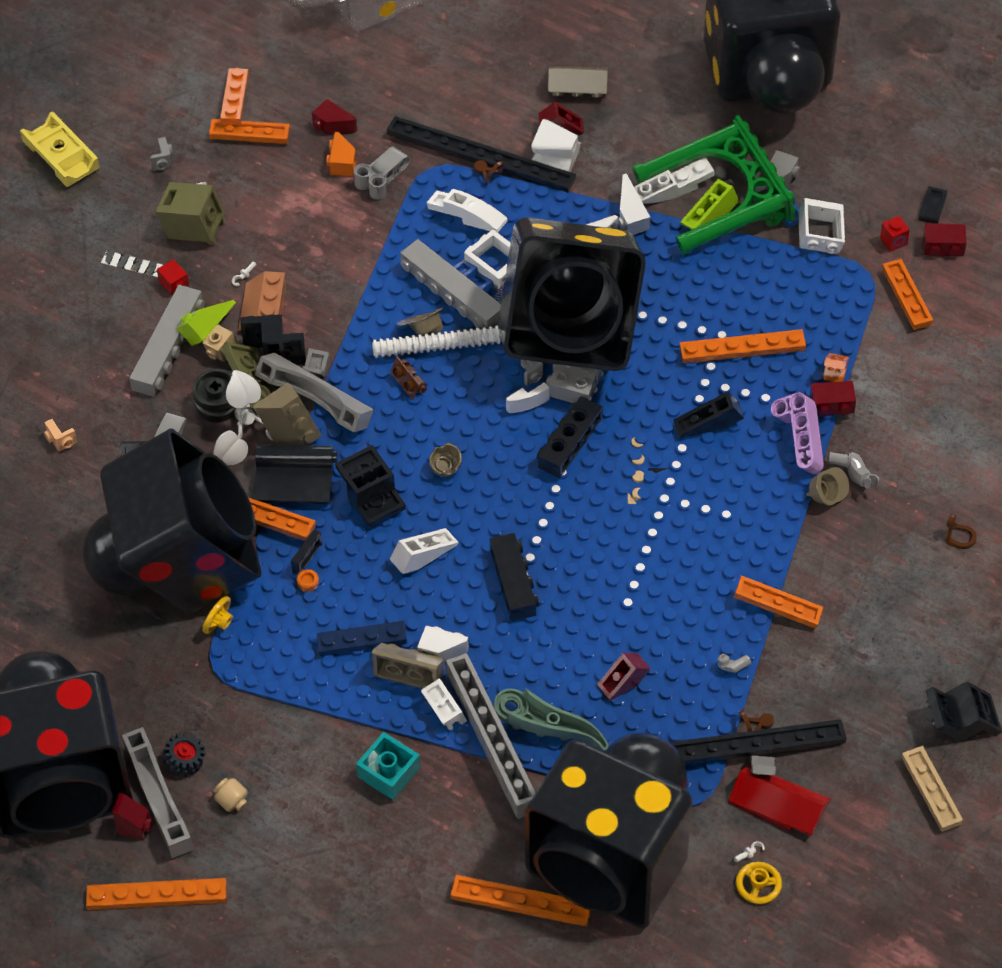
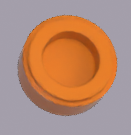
M310 569L301 571L297 575L299 589L305 592L315 590L319 585L318 574Z

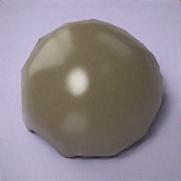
M450 443L436 447L429 457L430 468L436 475L442 477L452 476L461 467L462 453L457 446Z

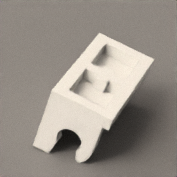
M440 678L421 690L442 724L446 725L449 730H453L452 724L456 721L461 725L467 722L461 709Z

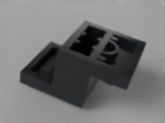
M282 314L240 317L243 345L256 348L263 347L264 355L276 353L295 365L306 363L304 333L284 334Z
M373 445L335 463L337 471L346 482L348 499L369 528L406 510L405 502L395 490L394 474Z
M968 681L946 693L934 687L925 690L928 698L927 705L933 715L932 723L938 731L960 742L982 730L993 736L1002 733L990 693Z

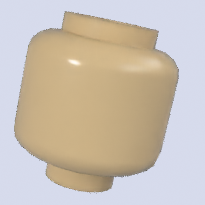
M235 778L223 779L214 789L215 801L227 812H231L234 809L240 811L247 803L245 800L248 794L247 790Z

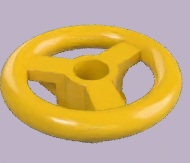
M222 597L212 608L203 624L204 634H210L217 626L225 630L230 625L233 619V615L227 612L231 603L230 597Z
M752 862L742 867L738 872L736 888L739 894L748 902L766 904L773 901L779 895L782 888V879L779 872L770 864ZM745 874L750 878L753 886L750 894L743 887ZM775 885L774 890L769 895L757 897L759 891L765 886Z

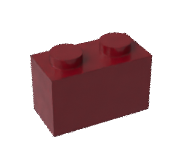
M925 223L923 232L924 255H965L967 244L965 224Z
M853 381L811 383L810 399L816 404L817 416L824 417L855 413L856 396Z

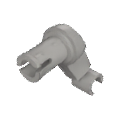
M829 451L828 465L846 467L849 477L853 482L866 489H869L871 485L877 488L879 477L869 472L859 454L850 452L847 455Z

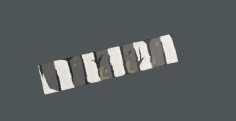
M106 251L101 261L104 264L158 277L157 269L163 265L111 251Z

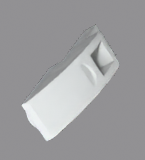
M704 157L673 173L667 170L634 186L643 204L662 202L699 189L698 183L715 176V172L707 158Z
M452 189L449 194L436 191L427 202L428 209L461 217L463 224L487 231L494 230L498 233L508 221L507 217L489 204L455 189Z

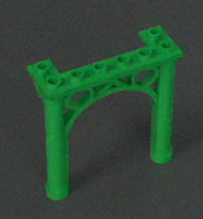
M739 115L735 116L732 125L644 164L639 163L632 166L634 176L639 184L667 170L672 171L704 157H716L727 160L737 166L746 177L748 182L747 196L737 209L675 237L677 246L683 255L692 252V249L752 222L764 220L768 226L772 227L781 223L784 218L786 222L795 220L794 214L796 209L793 204L795 201L793 192L787 190L783 177L778 176L774 163L768 161L765 149L759 147L757 137L750 133L748 123L743 121ZM748 154L751 156L753 161L746 160ZM760 171L764 178H756V174ZM766 186L769 192L760 195L755 192L756 187ZM752 200L757 201V203L751 205Z

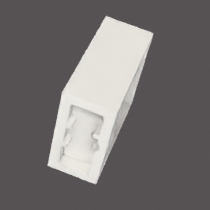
M804 198L798 210L800 248L839 255L845 243L843 205ZM808 218L832 222L833 238L809 234Z
M491 230L488 234H484L477 243L466 249L464 258L469 263L477 266L478 272L491 279L494 288L499 290L505 281L507 264L499 271H495L478 257L492 246H495L506 256H509L510 242L496 231Z

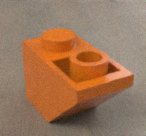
M335 132L334 139L330 140L329 143L331 155H327L326 166L330 167V175L354 177V168L357 162L356 149L339 132Z

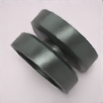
M210 369L197 376L193 383L196 411L206 421L222 423L235 416L236 408L231 406L226 399V389L232 373L229 371Z

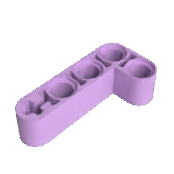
M800 392L775 400L771 406V413L785 423H792L797 465L809 474L816 475L820 473L824 462L815 402Z

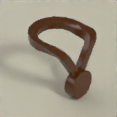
M482 160L477 161L474 165V170L477 173L483 174L486 185L490 183L492 173L500 174L505 169V163L502 161L496 163L492 168L487 167L486 162Z
M950 514L946 525L949 527L946 543L960 549L972 547L976 543V532L969 526L955 523L956 515ZM953 526L970 532L972 539L967 543H960L951 539Z
M743 709L739 710V714L745 722L748 732L752 731L750 723H758L754 731L761 730L762 727L770 728L774 725V717L770 713L762 714L759 719L747 717Z

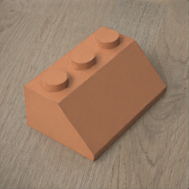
M264 271L246 282L240 317L283 314L287 289L285 273ZM239 322L238 334H242L240 322Z

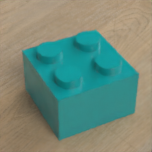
M385 732L378 737L356 763L357 777L392 800L398 796L421 768L420 755Z

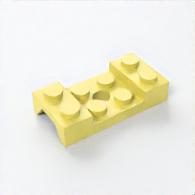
M54 112L49 113L45 124L34 131L20 130L22 141L33 152L36 151L54 169L56 177L66 187L99 169L98 158ZM57 145L64 146L60 149L55 148Z

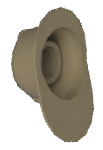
M442 307L430 313L404 319L398 322L397 325L409 324L417 335L425 336V334H428L429 336L431 333L435 335L443 330L439 314Z
M838 467L829 468L810 480L809 492L806 493V496H811L816 503L833 505L843 500L849 492V481L846 473Z

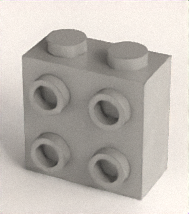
M553 364L554 372L548 376L546 385L549 387V397L576 403L580 396L591 401L601 377V370Z

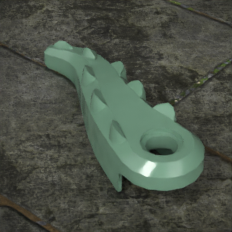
M527 688L524 692L516 689H505L500 691L495 697L493 707L499 719L512 725L515 730L523 729L533 732L538 737H545L546 735L559 737L562 741L569 739L582 740L604 751L609 747L605 737L592 723L580 716L550 705ZM507 703H514L517 709L515 711H508L505 705Z

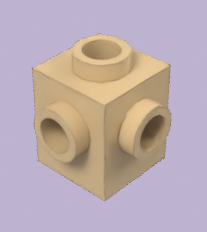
M218 324L202 342L206 349V354L214 360L217 358L223 362L226 360L221 348L225 342L239 344L233 332Z

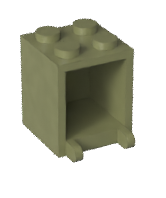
M170 182L163 193L160 204L156 208V215L168 239L201 241L214 246L216 243L214 235L219 224L223 225L226 221L224 217L225 211L213 185Z

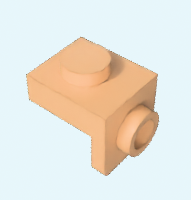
M53 419L45 422V437L49 443L53 442L59 452L77 443L73 428L61 433Z

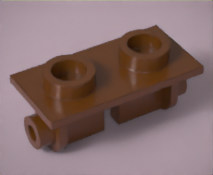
M396 357L390 373L409 397L414 400L416 393L420 392L423 394L426 392L427 384L423 382L419 375L415 376L416 371L408 361L400 360L399 357Z

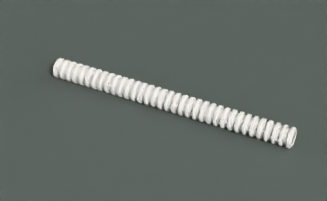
M497 325L495 328L489 326V329L482 327L481 330L479 328H476V330L471 328L469 331L463 329V332L457 330L455 333L454 331H450V333L445 331L444 334L438 332L437 335L431 333L429 336L428 334H425V336L419 334L418 337L412 335L411 338L405 336L403 339L402 337H399V339L393 337L392 340H389V338H386L385 341L383 339H380V341L373 340L372 346L375 358H378V356L383 358L385 355L391 357V354L397 356L399 353L401 355H404V353L409 355L410 352L417 354V351L423 353L425 350L427 352H430V350L435 352L436 349L442 351L443 348L449 350L451 347L452 349L456 347L460 349L462 346L468 348V345L475 347L477 344L478 346H481V344L486 346L488 343L494 345V342L500 344L502 339Z

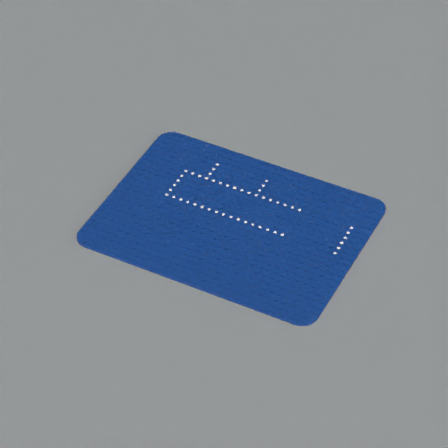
M444 164L427 169L419 174L409 187L325 380L330 385L374 409L369 425L366 429L352 432L337 423L335 418L318 403H315L310 415L322 435L310 445L333 446L334 450L338 451L337 462L373 445L394 474L395 490L405 502L406 510L369 528L348 499L346 482L337 471L335 463H333L330 504L272 503V506L316 521L314 529L321 532L322 545L304 570L310 569L318 574L319 585L313 591H302L297 585V574L292 572L291 560L305 541L261 527L255 541L261 577L233 592L230 598V607L227 611L233 615V619L225 630L218 627L212 639L209 657L213 672L224 684L238 691L488 759L447 676L446 662L442 683L467 720L462 725L458 721L453 723V730H449L446 725L442 724L422 694V688L374 676L373 649L326 656L319 655L316 633L404 621L407 644L397 645L400 648L417 650L426 626L439 627L444 631L461 633L468 637L469 649L467 654L492 705L500 691L516 689L524 692L527 688L550 705L580 716L592 723L605 737L609 746L619 738L635 733L653 734L668 742L737 733L741 720L739 710H744L775 613L734 598V594L741 575L782 591L812 498L811 496H806V493L809 492V483L813 477L819 475V473L816 475L809 474L797 465L792 423H785L771 413V406L775 400L800 392L810 398L811 383L832 382L823 379L825 358L829 353L850 357L844 381H849L875 301L876 285L871 274L858 262L847 258L802 249L798 246L735 231L692 249V252L683 255L677 246L675 237L691 229L680 223L681 218L647 211L650 216V230L634 234L645 257L646 265L630 359L622 370H601V377L591 401L603 406V418L561 478H558L538 468L537 453L541 447L546 446L550 434L556 432L560 420L568 415L572 403L549 397L547 402L526 411L508 413L506 411V398L521 388L529 393L542 383L546 384L548 376L554 372L553 364L543 363V377L538 382L526 386L524 384V372L526 370L521 366V360L508 356L503 342H500V344L494 342V345L488 343L486 346L484 344L478 346L477 344L475 347L468 345V348L462 346L460 349L459 347L455 349L451 347L449 350L443 348L442 351L436 349L435 352L433 350H430V352L425 350L423 353L417 351V354L410 352L409 355L407 353H404V355L399 353L397 356L391 354V357L385 355L383 358L381 356L375 358L372 342L373 340L380 341V339L385 341L386 338L392 340L393 337L399 339V337L403 339L405 336L411 338L412 335L418 337L409 324L398 326L397 323L410 317L430 313L441 307L442 309L439 311L443 325L441 334H444L445 331L447 333L454 331L455 333L457 330L463 332V329L469 331L471 328L473 330L477 328L471 320L463 317L456 308L449 306L441 296L434 294L427 285L420 283L412 273L405 271L401 266L400 252L419 239L454 267L463 259L465 260L464 252L469 246H473L484 234L490 232L463 224L461 217L428 209L427 202L436 191L448 194L452 189L462 191L498 210L508 220L498 234L510 243L513 227L522 218L529 217L587 225L613 215L620 218V204L577 193H566L551 187L493 173L490 183L486 185L482 173H477L472 168L459 165ZM492 246L478 257L495 271H499L508 262V256L495 246ZM493 287L487 294L493 297L498 290ZM803 329L806 342V351L685 364L682 363L679 348L680 342ZM396 357H399L400 360L408 361L416 371L415 376L419 375L423 382L427 384L426 392L423 394L420 392L416 393L414 400L409 397L390 373ZM727 391L739 402L744 419L727 428L684 438L678 436L673 421L677 417ZM838 415L818 416L823 460ZM635 437L636 442L643 444V446L640 448L632 446V439ZM450 443L457 446L462 453V464L456 474L442 477L436 475L430 468L429 457L436 447ZM642 455L644 456L643 464L635 465L632 463V459L639 460ZM648 468H669L657 473L648 471ZM638 470L644 473V481L640 483L632 480V476ZM640 488L638 496L641 497V500L634 499L636 504H628V493L632 497L633 490ZM446 528L459 542L456 547L427 565L408 573L402 574L390 560L399 540ZM515 533L517 541L521 540L523 547L521 555L522 558L527 559L529 569L526 572L528 576H532L534 584L532 592L537 594L539 600V607H536V616L510 621L489 544V538ZM622 653H638L651 668L637 686L614 700H609L598 687V682ZM722 654L728 655L731 660H737L747 655L751 660V665L733 673L721 670L717 659ZM507 703L505 708L508 711H515L517 706L514 703ZM500 720L524 770L542 775H548L566 744L575 740L562 741L559 737L547 735L545 737H538L533 732L523 729L515 730L512 725ZM728 759L685 765L688 777L687 791L692 798V807L701 805L713 796L722 780Z

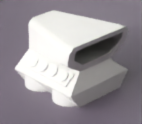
M543 119L532 142V151L535 153L532 160L571 172L579 153L581 142H578L576 134Z

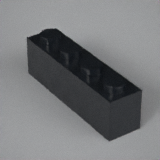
M515 533L489 538L490 553L510 621L536 616V607H539V600L537 594L532 592L534 588L533 579L526 572L529 569L527 559L522 558L521 555L523 553L521 540L517 541Z

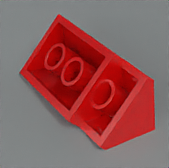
M749 765L739 772L728 803L788 831L794 828L809 836L813 835L831 802L829 797L777 776L753 774Z

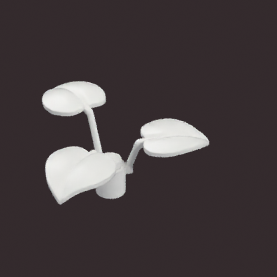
M233 370L226 389V399L231 406L236 408L235 417L239 420L237 422L239 434L237 436L233 431L222 433L217 439L213 455L219 457L227 466L239 464L247 456L248 445L241 439L243 436L242 425H250L254 420L262 423L261 419L249 408L250 403H255L260 399L261 388L253 377L238 370ZM266 429V436L273 441Z

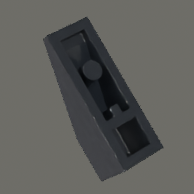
M727 391L677 417L673 421L678 436L684 438L727 428L744 419L739 402Z

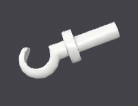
M253 261L246 269H242L240 275L233 277L232 284L240 286V283H235L237 279L243 280L245 277L248 278L250 276L249 272L257 264Z
M757 841L753 842L751 848H744V852L735 856L734 861L738 862L746 857L748 859L752 858L753 853L756 852L754 846H760L762 851H764V844Z

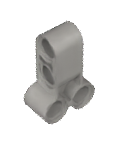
M393 146L372 164L357 165L354 168L355 187L359 190L369 189V195L372 199H384L387 196V185L407 168L410 157Z

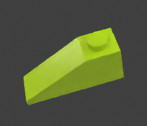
M717 179L680 223L692 230L728 214L739 202L733 186Z
M230 300L199 309L193 313L187 312L180 318L181 323L176 329L191 346H194L206 339L236 302Z

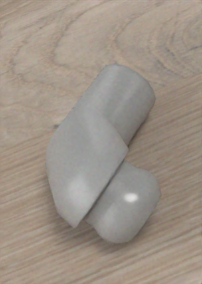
M722 654L717 659L721 670L733 673L751 665V660L747 655L737 660H731L728 655Z

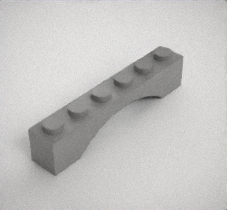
M276 353L260 357L255 372L257 377L279 387L289 383L296 393L321 405L335 418L337 423L352 432L368 427L374 409Z
M142 727L123 734L125 750L171 858L192 851L191 837L168 791L144 728Z

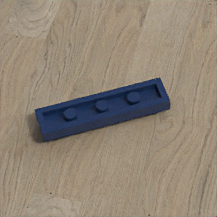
M404 621L316 633L320 656L374 649L380 643L407 644Z

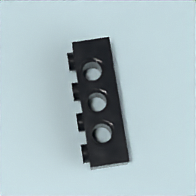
M580 396L576 403L573 402L568 415L560 420L556 432L550 434L546 446L541 447L538 451V468L561 478L602 420L603 406Z

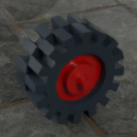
M177 733L175 737L171 736L169 741L167 740L162 760L165 762L164 766L166 769L170 767V773L173 774L174 771H177L176 776H180L183 773L184 777H188L189 772L192 776L202 766L205 756L204 744L200 745L201 740L199 738L195 741V735L191 734V737H187L188 733H184L183 737H181L180 733Z

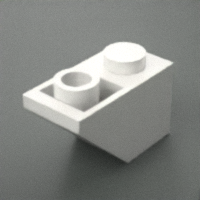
M430 626L425 627L417 647L420 653L438 655L445 659V662L467 653L469 649L468 637L463 634L451 633L439 627Z

